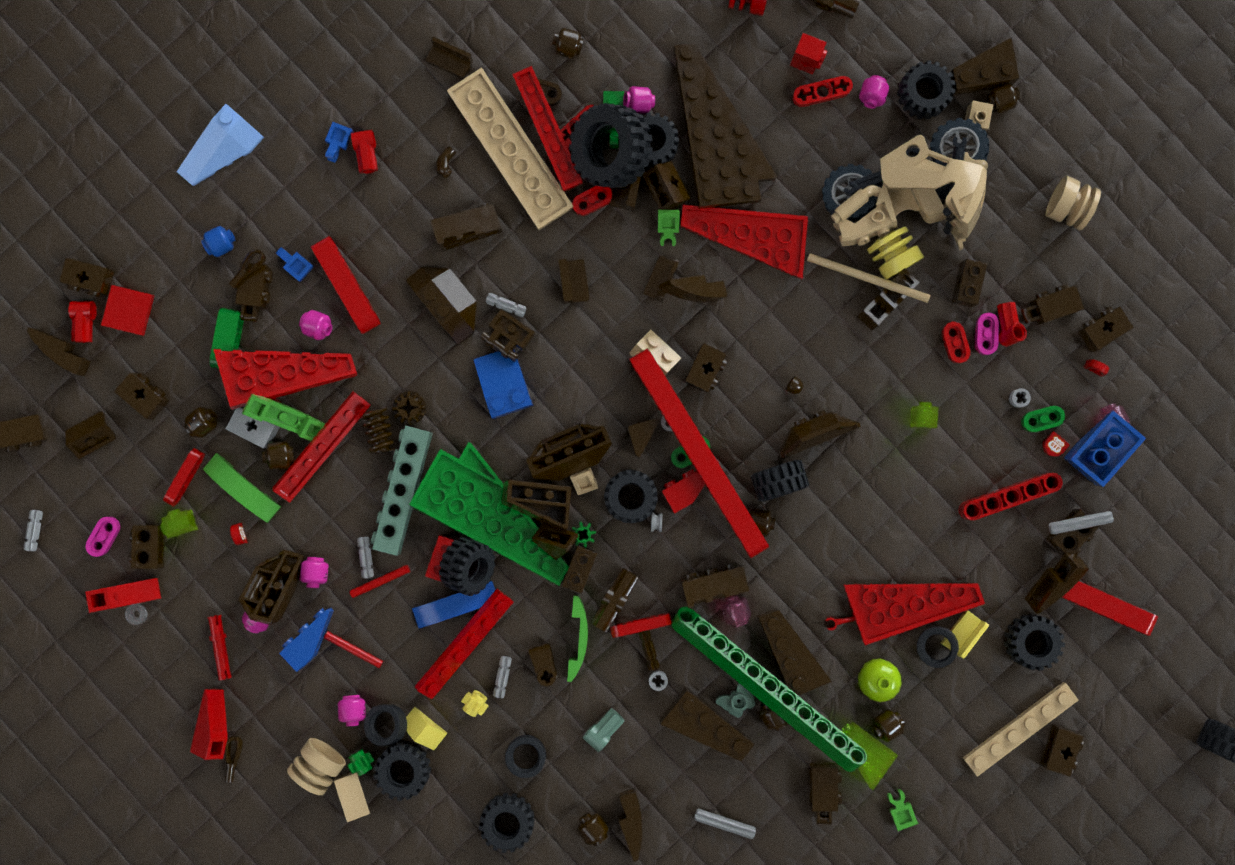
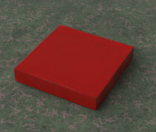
M111 285L101 326L144 336L155 296Z

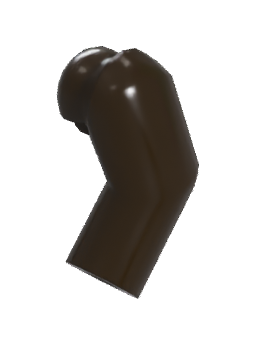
M450 146L437 158V172L443 178H448L452 173V170L449 168V161L456 152Z

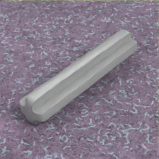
M1107 511L1049 523V531L1051 534H1058L1112 523L1114 521L1113 514Z
M699 808L695 812V821L753 839L756 834L754 826Z

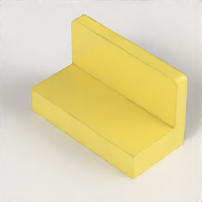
M968 610L964 611L950 630L958 640L959 651L957 656L962 659L967 656L989 627V624L981 621ZM945 637L941 644L951 650L950 643Z

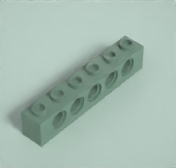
M409 426L401 429L398 439L401 442L399 450L396 449L393 456V462L396 463L394 470H390L387 482L390 483L388 491L385 490L382 497V503L385 504L383 511H379L376 523L379 524L378 530L373 532L371 538L373 550L396 556L401 554L413 509L409 504L419 487L433 435L432 432ZM411 443H414L417 447V451L413 455L407 452V447ZM406 463L411 466V473L407 476L401 471L402 466ZM399 484H403L406 488L403 496H399L396 493V487ZM394 504L400 507V514L398 516L391 514L390 510ZM388 525L393 526L395 529L392 537L387 536L385 533V528Z

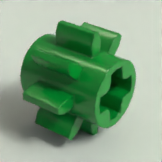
M580 521V527L578 529L576 527H572V529L576 531L575 533H577L578 530L583 531L584 529H587V535L589 536V538H583L581 540L578 537L575 545L577 546L581 542L584 544V547L586 548L587 541H591L594 543V539L591 538V534H595L596 531H591L589 529L591 523H589L586 527L583 526L582 521Z
M363 749L348 757L351 763L347 764L352 774L357 772L358 776H361L373 768L371 763L374 759L369 751L364 753Z

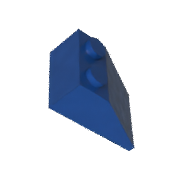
M499 351L474 359L492 419L533 406L518 359L515 362L509 358L506 359L501 356Z
M1112 410L1073 446L1064 459L1094 485L1104 487L1146 438Z

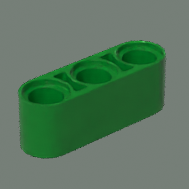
M220 308L209 362L211 368L219 369L213 349H221V351L239 350L244 323L240 317L241 311Z

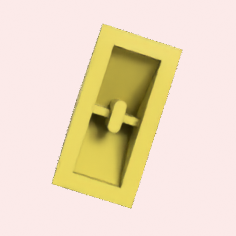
M416 707L406 717L407 733L415 742L435 750L447 735L445 730Z

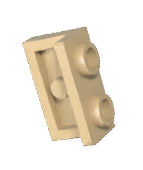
M652 330L629 353L633 357L648 348L664 375L681 359Z

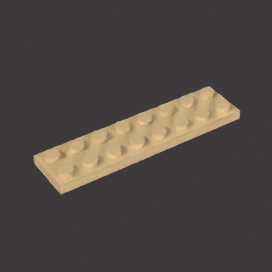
M482 68L447 90L538 230H541L573 209V205Z

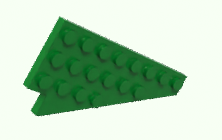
M468 442L459 459L440 449L409 506L466 537L489 546L494 552L560 586L569 566L562 557L555 560L533 542L532 537L539 528L529 516L502 504L504 484L475 447Z

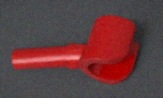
M829 616L825 621L833 620L835 625L827 627V629L834 630L837 625L854 622L855 618L852 616L835 619V617Z

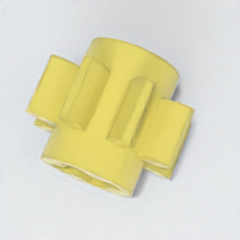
M474 690L472 694L468 692L461 701L465 704L462 709L472 717H476L477 714L482 716L489 706L485 703L487 697L477 690Z

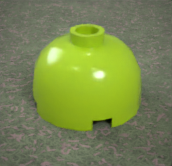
M881 658L866 662L858 674L860 690L873 701L886 702L893 699L899 693L902 685L901 675L897 667Z

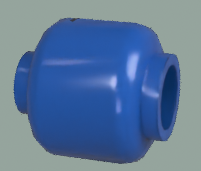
M222 226L205 232L203 235L204 239L201 240L208 255L220 257L232 251L234 248L233 242L236 241L231 230L226 231Z

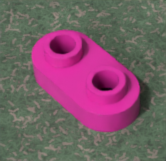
M984 313L976 320L975 348L981 355H990L998 348L999 320L993 313ZM985 320L989 322L988 328L983 325ZM984 341L989 345L987 349L982 345Z
M103 517L97 522L86 542V550L91 556H103L109 551L120 531V523L116 518ZM109 523L112 525L111 531L107 529ZM98 542H100V543L102 544V548H101V549H98V548H97V543H98Z

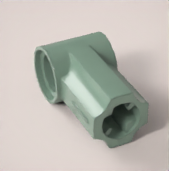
M610 708L597 724L590 727L584 734L583 739L599 753L625 720L616 710Z

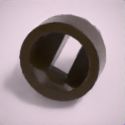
M793 376L786 387V391L792 394L800 393L804 387L803 382L796 376Z

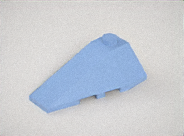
M225 104L212 118L177 170V173L192 186H195L214 175L217 170L231 165L233 161L242 156L250 154L264 137Z

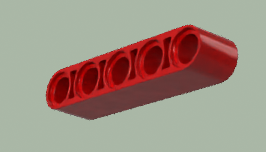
M328 236L312 245L311 248L360 332L365 334L380 325L381 322L332 238Z
M1043 473L964 501L960 504L958 512L963 519L977 520L1056 492L1062 487L1063 481L1061 476L1056 473ZM1048 477L1053 479L1051 488L1046 484ZM1029 484H1031L1034 489L1031 495H1029L1026 491V488ZM1009 491H1011L1014 494V498L1011 502H1009L1006 498V495ZM989 498H992L994 501V506L991 509L986 505ZM969 505L974 507V514L972 516H969L966 512Z
M1080 581L1062 597L1147 636H1151L1158 616Z

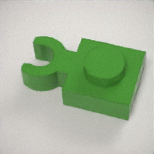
M658 210V233H662L660 236L661 246H664V240L667 238L672 240V246L676 245L674 233H679V210Z
M898 789V799H893L890 793H887V798L895 806L890 808L889 811L896 829L900 831L916 825L918 822L911 803H904L905 794L901 789Z

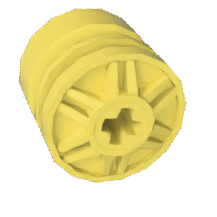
M906 226L892 230L889 234L878 238L867 249L869 254L879 250L880 253L872 259L873 261L885 260V263L878 269L886 280L924 258L918 245L907 248L906 244L913 239L912 235L904 239L901 238L902 235L909 231Z

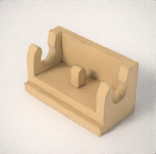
M350 772L335 777L334 783L347 822L370 814L357 772L354 774Z

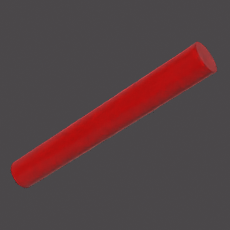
M408 564L350 590V595L352 598H355L410 573L411 570Z
M329 631L324 636V639L378 668L384 662Z

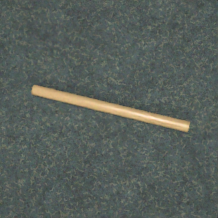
M811 253L807 260L928 303L931 296Z

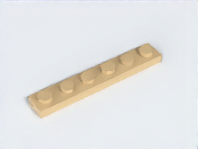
M1062 682L963 757L964 761L978 777L1078 701V698L1069 686Z

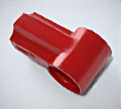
M373 130L351 133L352 145L356 152L360 174L378 171L375 155L376 140Z
M71 301L68 308L69 317L72 319L71 341L90 343L92 342L93 320H95L97 315L96 304L94 301Z
M1015 302L997 305L1001 325L999 330L1000 344L1008 347L1025 340L1027 331L1019 323Z

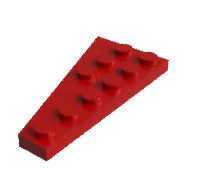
M682 205L681 228L798 279H803L808 216L713 207L699 209L698 206Z
M213 349L231 410L244 407L251 394L273 399L357 376L351 354H311L310 352L296 354L282 351L242 352V350L221 351V349Z
M978 583L843 584L864 645L985 604Z

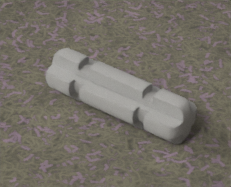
M489 293L486 298L487 304L491 306L496 305L497 308L511 314L515 313L516 316L523 317L526 313L525 306L516 305L515 302L503 297L499 298L493 293Z
M40 510L29 511L28 518L30 522L28 521L25 535L27 541H24L23 547L26 551L37 550L38 542H36V539H39L41 528L39 521L42 520L43 512Z
M360 537L357 539L358 547H360V550H358L360 567L363 568L361 575L362 578H371L374 576V571L371 568L373 563L371 548H369L370 539L369 537Z
M501 656L499 661L500 667L498 668L495 682L496 687L493 696L496 698H504L505 687L507 686L510 671L508 668L511 666L512 661L508 656Z

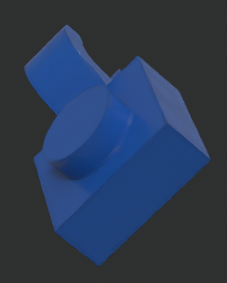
M332 122L325 142L330 144L325 154L327 160L336 163L339 150L343 149L346 151L351 139V133L354 132L351 128Z
M282 247L276 252L286 262L283 268L299 282L314 267L298 252L292 256Z

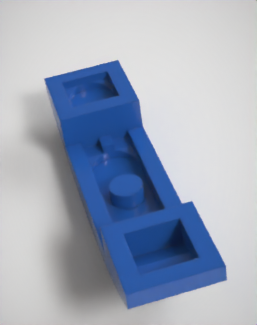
M490 581L489 584L487 583L486 588L480 590V593L477 595L466 596L462 593H456L412 608L418 628H423L481 608L495 591L493 581Z

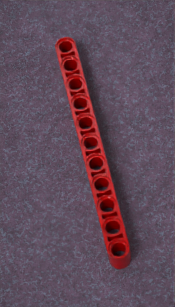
M646 348L629 360L749 557L753 558L768 549L767 541L649 349Z

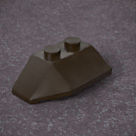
M421 267L406 279L412 290L458 345L475 332L477 301L451 269Z
M825 410L813 414L814 419L806 421L805 418L793 422L794 427L790 428L778 455L779 459L787 458L861 427L860 423L832 411L826 413Z
M578 424L541 440L526 461L534 479L560 481L598 464L611 447L612 442L604 426Z
M283 550L279 552V555L273 556L255 567L239 598V602L250 620L273 625L282 619L298 586L304 555Z

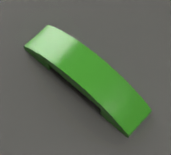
M251 394L242 411L243 415L297 433L299 437L312 441L325 425L320 420L295 408L255 394Z
M218 453L203 468L229 495L267 523L282 507L236 471L233 465Z
M574 594L572 617L580 618L578 658H569L567 682H572L580 670L588 641L587 615L579 594Z

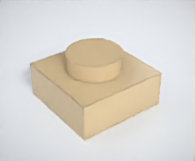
M591 468L570 476L578 495L598 489V484Z

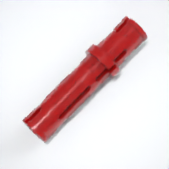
M214 615L213 617H207L211 633L209 641H212L218 680H225L226 678H232L225 642L227 635L223 630L222 615Z

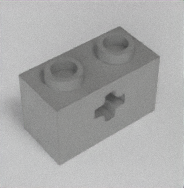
M243 407L236 408L226 430L266 449L267 445L272 443L280 427L264 420L261 422L243 415ZM252 422H254L255 425L258 426L257 429H253V427L251 426Z

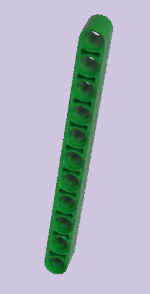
M681 607L678 610L671 624L677 633L834 762L848 772L855 771L866 762L867 754L861 746L698 613L688 607Z

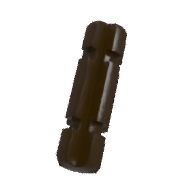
M650 630L639 632L640 640L643 641L642 647L646 660H648L649 670L659 669L660 665L658 659H656L657 654L653 640L650 639Z

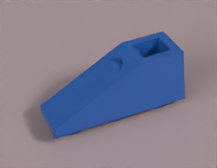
M322 608L313 616L316 619L310 625L308 623L303 625L298 630L299 635L295 639L291 637L282 645L284 649L279 654L296 672L305 667L318 654L334 612L332 608L326 610Z

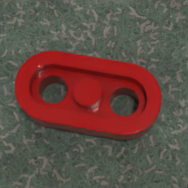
M594 186L577 195L573 200L574 212L579 216H587L605 207L612 200L611 189L609 187ZM600 193H604L606 195V197L602 200L598 198V195ZM581 203H586L587 207L585 209H581L579 205Z
M958 322L946 324L942 329V338L948 358L953 363H963L970 357V348L965 330ZM950 329L955 331L954 337L949 335ZM956 349L960 350V357L955 355Z

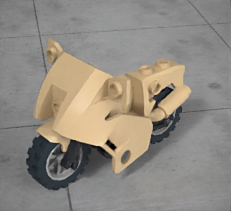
M956 118L955 121L951 119L944 126L940 125L936 133L934 132L930 143V150L924 136L918 135L880 159L881 171L872 174L870 169L867 168L866 170L864 166H854V164H848L846 167L840 166L838 170H833L830 173V177L826 178L822 194L826 210L830 212L831 218L835 222L833 226L837 232H841V236H839L841 245L850 246L858 244L861 246L868 243L870 238L874 236L883 237L889 234L891 229L898 228L896 216L900 212L913 210L919 211L923 220L927 223L946 220L943 232L945 234L952 233L959 250H962L963 242L966 241L965 238H968L975 227L984 203L988 169L986 160L989 154V138L987 137L986 130L982 129L979 123L976 122L975 124L971 119L962 120V118ZM959 135H964L967 137H963L962 139H960ZM956 136L953 138V142L948 140L951 137ZM972 139L976 146L966 145ZM944 144L953 147L950 150L943 151ZM910 146H917V147H918V148H910V149H908V147H910ZM966 151H975V153L970 157ZM928 156H930V157L932 158V161H930V160H928V159H926V158H927ZM848 181V186L846 188L840 186L844 182ZM837 189L845 193L838 197L835 195ZM846 199L842 204L838 203V201Z

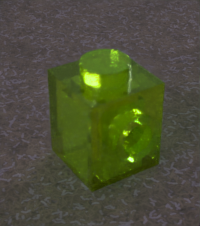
M919 402V405L913 406L911 409L910 428H937L939 407H933L931 402Z
M180 509L167 512L168 516L161 518V530L167 538H175L198 530L192 510L182 512Z

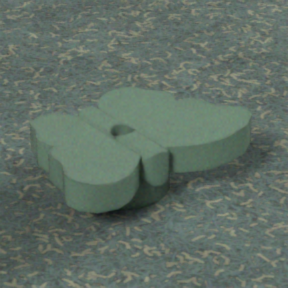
M739 683L737 684L736 691L733 690L730 695H720L715 699L717 705L737 718L742 716L744 710L755 706L753 694Z

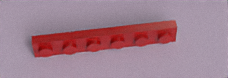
M532 66L512 74L563 191L565 192L583 184L580 175L574 168L576 165L572 163L571 154Z
M353 391L274 485L272 490L290 503L371 404Z
M496 589L415 685L416 690L433 699L514 601L502 591Z

